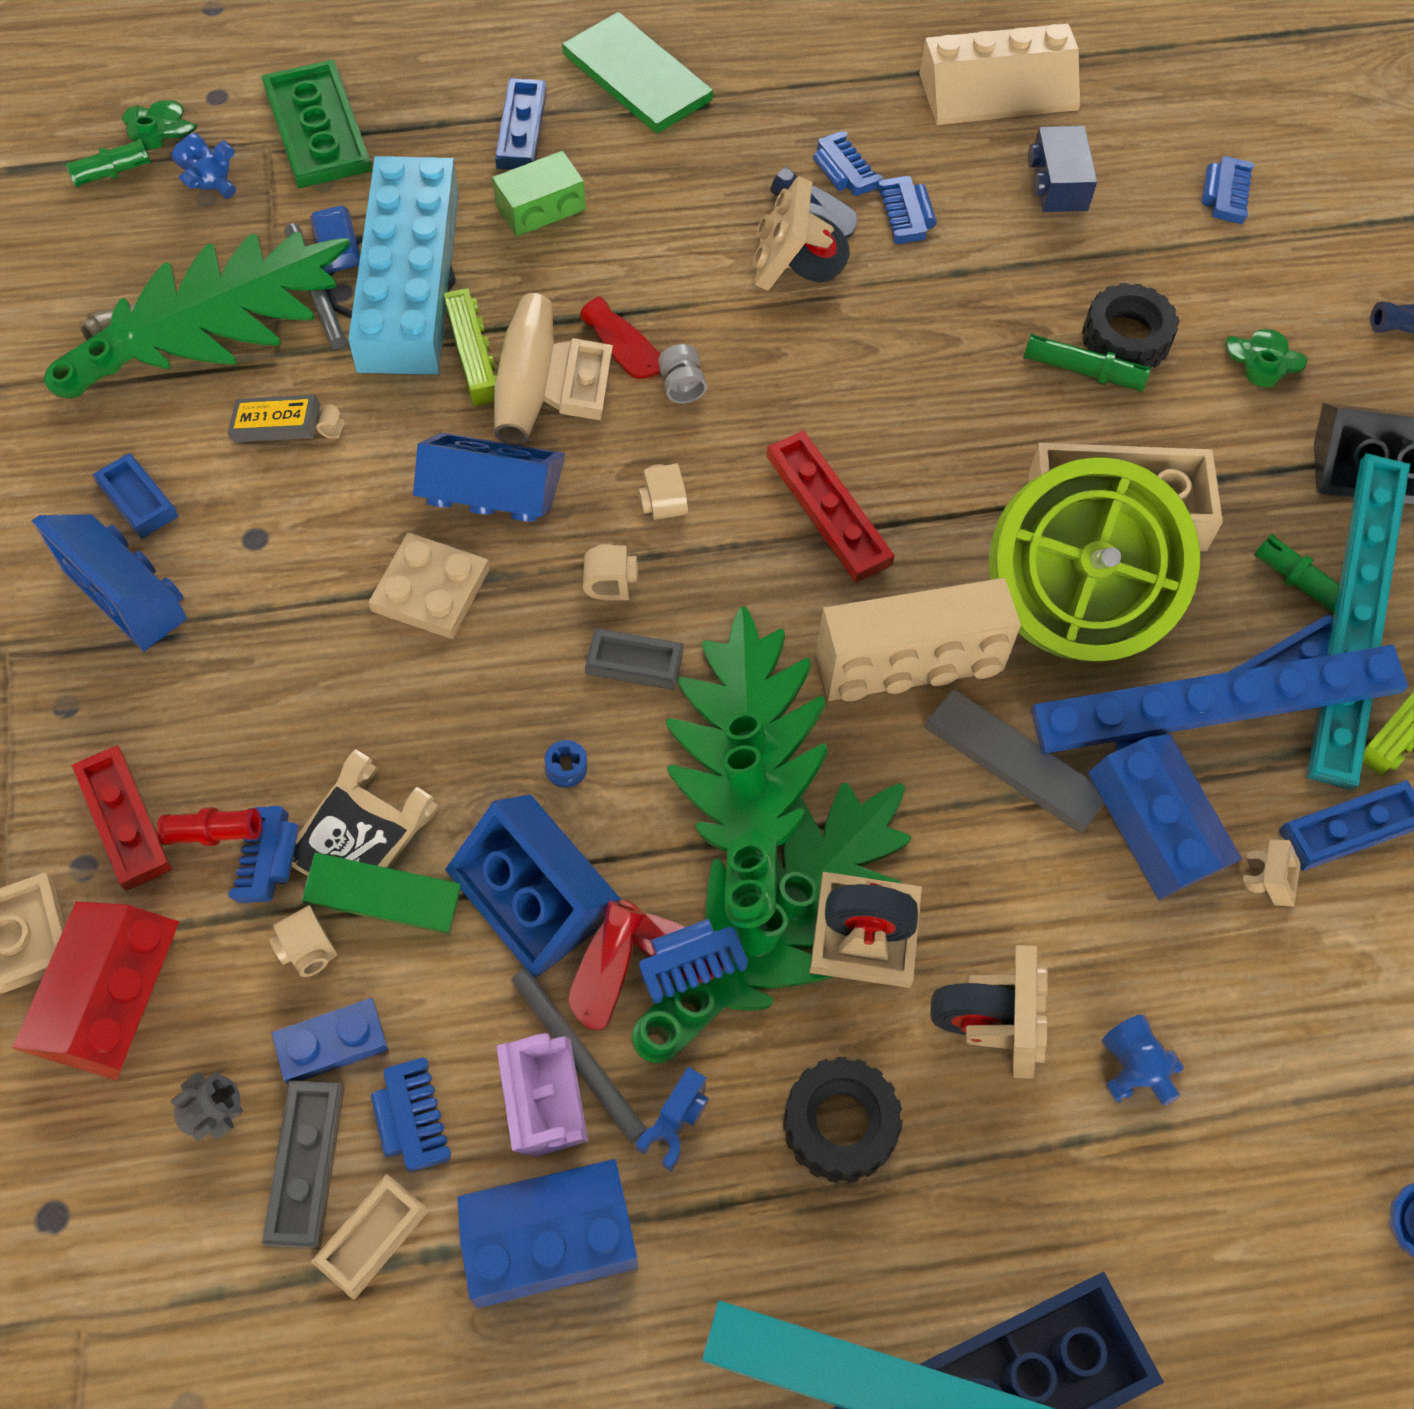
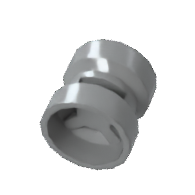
M679 344L671 346L661 353L658 358V365L661 375L665 378L664 387L669 400L674 403L685 404L698 400L707 390V383L703 372L700 370L701 361L697 350L691 345Z

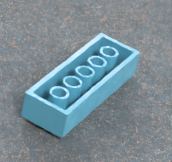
M375 156L348 338L357 373L439 375L446 317L443 293L448 292L459 198L454 158Z

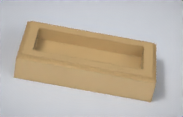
M386 1174L313 1258L311 1263L350 1298L355 1300L429 1210L392 1177Z

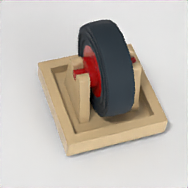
M798 176L788 190L784 188L780 192L770 215L765 214L762 217L756 236L760 238V244L753 259V266L757 268L756 286L769 291L786 267L793 269L807 280L819 283L831 281L845 268L850 251L843 232L824 216L809 212L812 181Z
M823 872L810 973L911 988L914 979L922 886Z
M1016 945L1015 975H969L968 983L943 986L935 990L931 999L930 1015L935 1026L945 1031L966 1035V1043L969 1045L1012 1049L1013 1078L1034 1079L1035 1062L1045 1063L1047 1015H1037V1012L1045 1013L1048 969L1046 964H1037V946Z

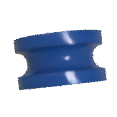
M569 740L558 741L546 751L544 759L545 771L551 783L558 787L569 788L582 782L587 773V755L580 744ZM560 757H571L572 770L563 771L561 769Z

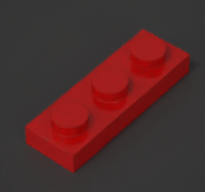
M113 746L72 764V769L121 887L127 891L173 870L165 850L157 837L156 829L125 756L119 746Z

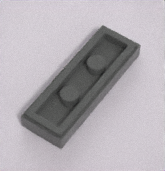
M289 1081L262 1244L265 1247L321 1249L345 1090L342 1083Z

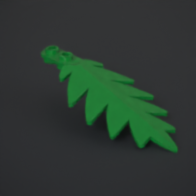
M295 232L279 244L264 261L258 236L250 234L232 254L222 275L216 248L213 244H207L188 268L178 292L173 267L169 262H165L153 274L142 290L133 311L126 298L120 299L111 315V325L51 363L45 372V385L55 396L73 399L81 396L87 387L99 379L118 372L123 364L132 358L157 368L170 369L171 364L157 350L191 360L217 364H236L237 359L211 338L207 332L247 343L279 346L281 345L279 337L247 311L279 319L314 320L313 312L285 289L310 291L337 287L335 279L325 272L323 268L339 258L351 244L347 238L306 246L302 234Z
M745 606L740 607L737 611L731 627L728 644L704 640L701 643L706 659L722 685L687 677H679L677 679L679 688L687 700L715 728L673 718L666 720L668 730L679 744L693 758L714 774L677 765H669L667 771L682 793L706 816L717 823L697 822L695 826L698 834L715 848L727 852L725 912L729 921L740 928H754L767 922L775 912L777 846L786 842L797 831L806 817L802 808L790 813L788 812L800 799L818 773L828 754L827 745L822 743L787 762L817 723L826 706L825 698L819 696L784 715L802 688L811 670V661L809 658H804L772 676L786 638L784 629H778L759 639L755 622Z
M846 782L842 783L830 807L823 835L804 800L800 797L788 813L802 808L806 817L797 831L783 843V866L777 857L776 909L773 916L760 926L740 928L729 921L725 912L726 869L720 859L713 860L706 889L705 920L708 919L714 932L727 927L735 929L748 960L747 969L744 971L737 970L730 954L735 967L732 974H727L724 970L721 978H713L708 983H699L696 988L690 987L688 981L684 978L687 985L685 992H679L676 985H674V996L667 997L664 995L662 1002L654 1004L637 1020L633 1027L631 1042L640 1057L652 1063L671 1061L726 1007L742 1011L770 1008L773 1004V998L756 989L794 987L833 978V976L810 973L812 954L797 949L813 948L823 872L902 883L897 879L861 866L883 859L906 847L911 841L910 835L887 827L902 800L906 788L904 784L898 783L888 787L866 800L863 804H860L850 785ZM682 1003L693 1004L697 1012L687 1010L683 1007ZM651 1034L659 1035L664 1040V1045L652 1042L648 1036Z

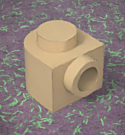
M678 463L666 466L657 464L646 468L643 472L645 487L638 488L643 514L651 513L653 521L688 514L686 492Z
M600 544L588 550L584 555L583 591L588 596L598 600H629L630 583L638 582L637 556H628L627 545Z
M310 905L273 925L277 935L271 937L269 942L282 965L292 962L301 977H309L319 973L327 966L328 961L338 956L325 929Z

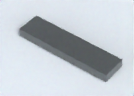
M954 688L927 720L926 729L1080 834L1083 833L1104 804V800L1091 780L1051 753L1042 754L1039 745Z

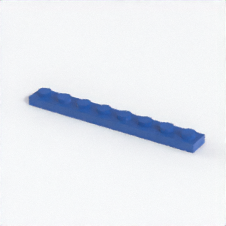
M1393 644L1034 704L1031 714L1041 753L1046 754L1401 694L1408 688V684Z

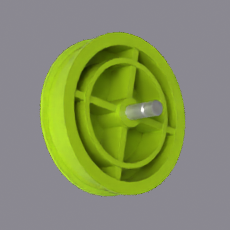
M1106 457L1085 458L1062 464L1026 484L1011 499L999 517L993 532L989 551L990 580L1005 578L1021 624L1018 633L1032 645L1047 653L1079 661H1110L1129 657L1161 640L1175 627L1187 610L1195 593L1200 570V547L1196 527L1188 509L1178 494L1164 480L1146 468L1132 462Z

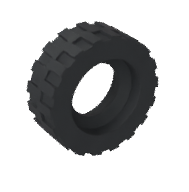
M1120 283L1118 286L1111 285L1106 287L1105 291H1100L1096 295L1095 300H1092L1083 326L1082 333L1084 336L1082 340L1090 351L1107 355L1109 351L1116 353L1115 358L1156 368L1160 365L1161 360H1165L1177 334L1179 316H1176L1177 310L1174 305L1168 302L1169 299L1165 295L1157 293V290L1151 287L1146 288L1142 284L1136 283L1134 285ZM1117 317L1132 318L1146 325L1150 330V334L1145 339L1127 338L1115 332L1111 328L1110 323L1113 318Z
M836 1057V1060L827 1061L825 1059L817 1062V1066L814 1068H807L801 1074L798 1082L795 1081L785 1106L783 1130H786L787 1136L785 1140L788 1148H792L796 1161L801 1166L805 1165L810 1170L809 1173L817 1178L819 1176L828 1178L829 1182L838 1183L839 1180H848V1183L857 1182L860 1177L865 1175L869 1177L876 1173L877 1169L881 1165L883 1166L889 1159L902 1130L903 1120H900L902 1107L900 1100H897L894 1094L895 1088L892 1083H888L882 1077L883 1073L876 1067L872 1069L865 1065L866 1062L859 1059L851 1061L847 1060V1057ZM837 1094L852 1096L865 1108L868 1116V1128L865 1135L858 1142L848 1146L835 1145L826 1140L820 1133L816 1123L817 1110L820 1104L830 1096Z

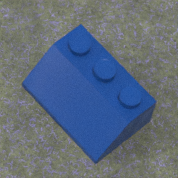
M439 433L417 445L413 496L427 498L426 503L432 506L452 507L454 502L469 505L468 510L478 514H494L495 510L511 512V518L515 520L537 521V517H542L551 510L564 464L565 453Z
M92 514L39 515L31 520L61 570L143 652L187 620L179 604L184 599L179 589L167 577L160 581L154 575L156 572L154 566L141 551L138 550L132 554L126 548L129 546L127 540L113 524L105 527Z
M1171 734L1147 737L1109 754L1088 772L1158 900L1243 860Z
M531 794L493 801L445 868V871L454 882L461 884L463 893L521 964L530 971L533 977L540 976L598 930L604 922L608 901H621L616 892Z
M616 1159L458 1196L460 1243L469 1298L476 1308L638 1269L637 1254Z

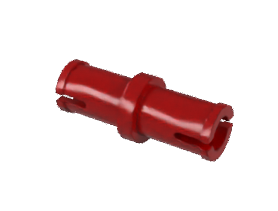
M205 807L200 809L198 813L164 814L159 817L157 822V837L162 845L200 842L202 846L209 847L216 846L220 841L258 839L262 831V818L256 808L239 811H219L215 807Z

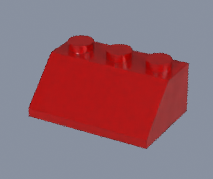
M76 901L15 1040L13 1049L118 1080L180 921L128 904Z

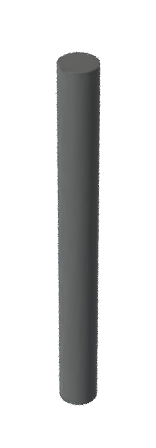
M289 224L284 230L287 238L295 232L302 234L297 224ZM310 290L309 294L330 346L333 349L343 348L346 345V339L326 290Z
M528 969L519 971L511 979V982L553 1039L563 1036L571 1039L576 1070L630 1143L637 1142L647 1128Z

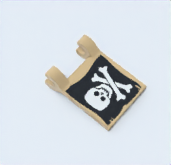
M355 749L346 759L336 784L298 833L291 867L308 878L316 852L391 868L414 834L433 818L439 808L438 804L433 802V796L416 787L409 795L401 812L366 791L363 787L374 778L378 768L371 764V758Z

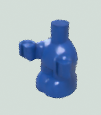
M191 133L174 147L171 155L173 162L185 170L179 175V179L190 189H216L225 199L231 198L236 192V187L227 179L230 165L229 160L234 156L235 150L223 140L213 148V152L198 133Z
M1140 1014L1123 1021L1103 1037V1045L1110 1053L1117 1057L1123 1067V1070L1119 1072L1116 1078L1106 1084L1116 1102H1120L1123 1097H1131L1134 1093L1132 1089L1134 1087H1151L1162 1106L1174 1102L1181 1096L1170 1077L1174 1072L1180 1073L1184 1066L1173 1050H1165L1155 1038L1145 1015Z

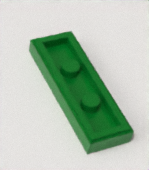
M315 852L301 901L308 905L450 935L462 886L456 882Z

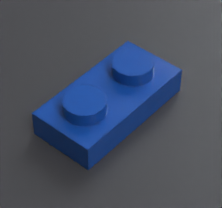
M373 998L271 1032L283 1079L287 1085H289V1081H304L389 1050Z

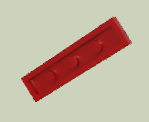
M804 430L767 446L766 457L855 583L893 565L894 553Z

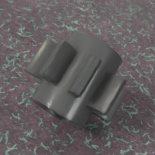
M217 1071L206 1079L199 1072L195 1073L181 1084L182 1092L171 1099V1103L175 1106L174 1118L177 1126L187 1135L194 1136L195 1141H200L209 1133L214 1139H219L234 1128L232 1120L243 1112V1109L239 1106L240 1093L237 1086L229 1078L220 1076Z

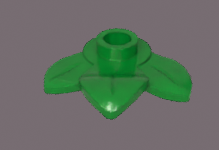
M172 100L157 101L150 108L139 105L130 107L124 112L122 117L123 123L127 126V136L132 142L141 138L146 150L161 147L164 144V138H182L197 129L196 124L182 120L184 107L179 102Z
M1259 329L1253 334L1252 339L1228 336L1225 342L1229 356L1244 364L1246 378L1257 386L1273 387L1279 380L1285 377V374L1299 373L1305 369L1307 364L1306 355L1288 350L1286 337L1273 329Z

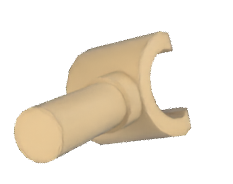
M328 404L324 406L323 410L319 409L318 422L316 424V430L321 435L331 439H337L345 425L344 420L339 418L340 412L336 406Z

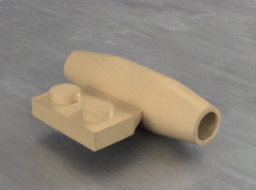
M538 293L524 295L518 304L504 337L494 387V433L500 441L510 445H521L528 440L543 401L559 410L560 414L600 421L602 416L613 345L572 338L571 341L554 344L553 306L547 297Z

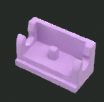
M543 1033L509 1044L504 1043L496 1046L512 1151L539 1157L588 1142L571 1039L563 1036L550 1040L549 1033Z

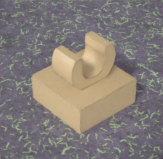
M1270 840L1268 854L1262 851L1247 853L1246 859L1250 867L1264 868L1260 875L1243 876V882L1247 890L1254 893L1267 891L1274 905L1294 907L1300 861L1290 840Z

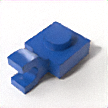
M688 1067L662 1107L660 1116L654 1126L648 1128L635 1144L636 1150L645 1155L654 1142H665L669 1147V1152L663 1160V1167L670 1172L673 1171L680 1157V1140L677 1135L686 1122L694 1126L708 1104L709 1098L703 1095L706 1088L705 1076Z

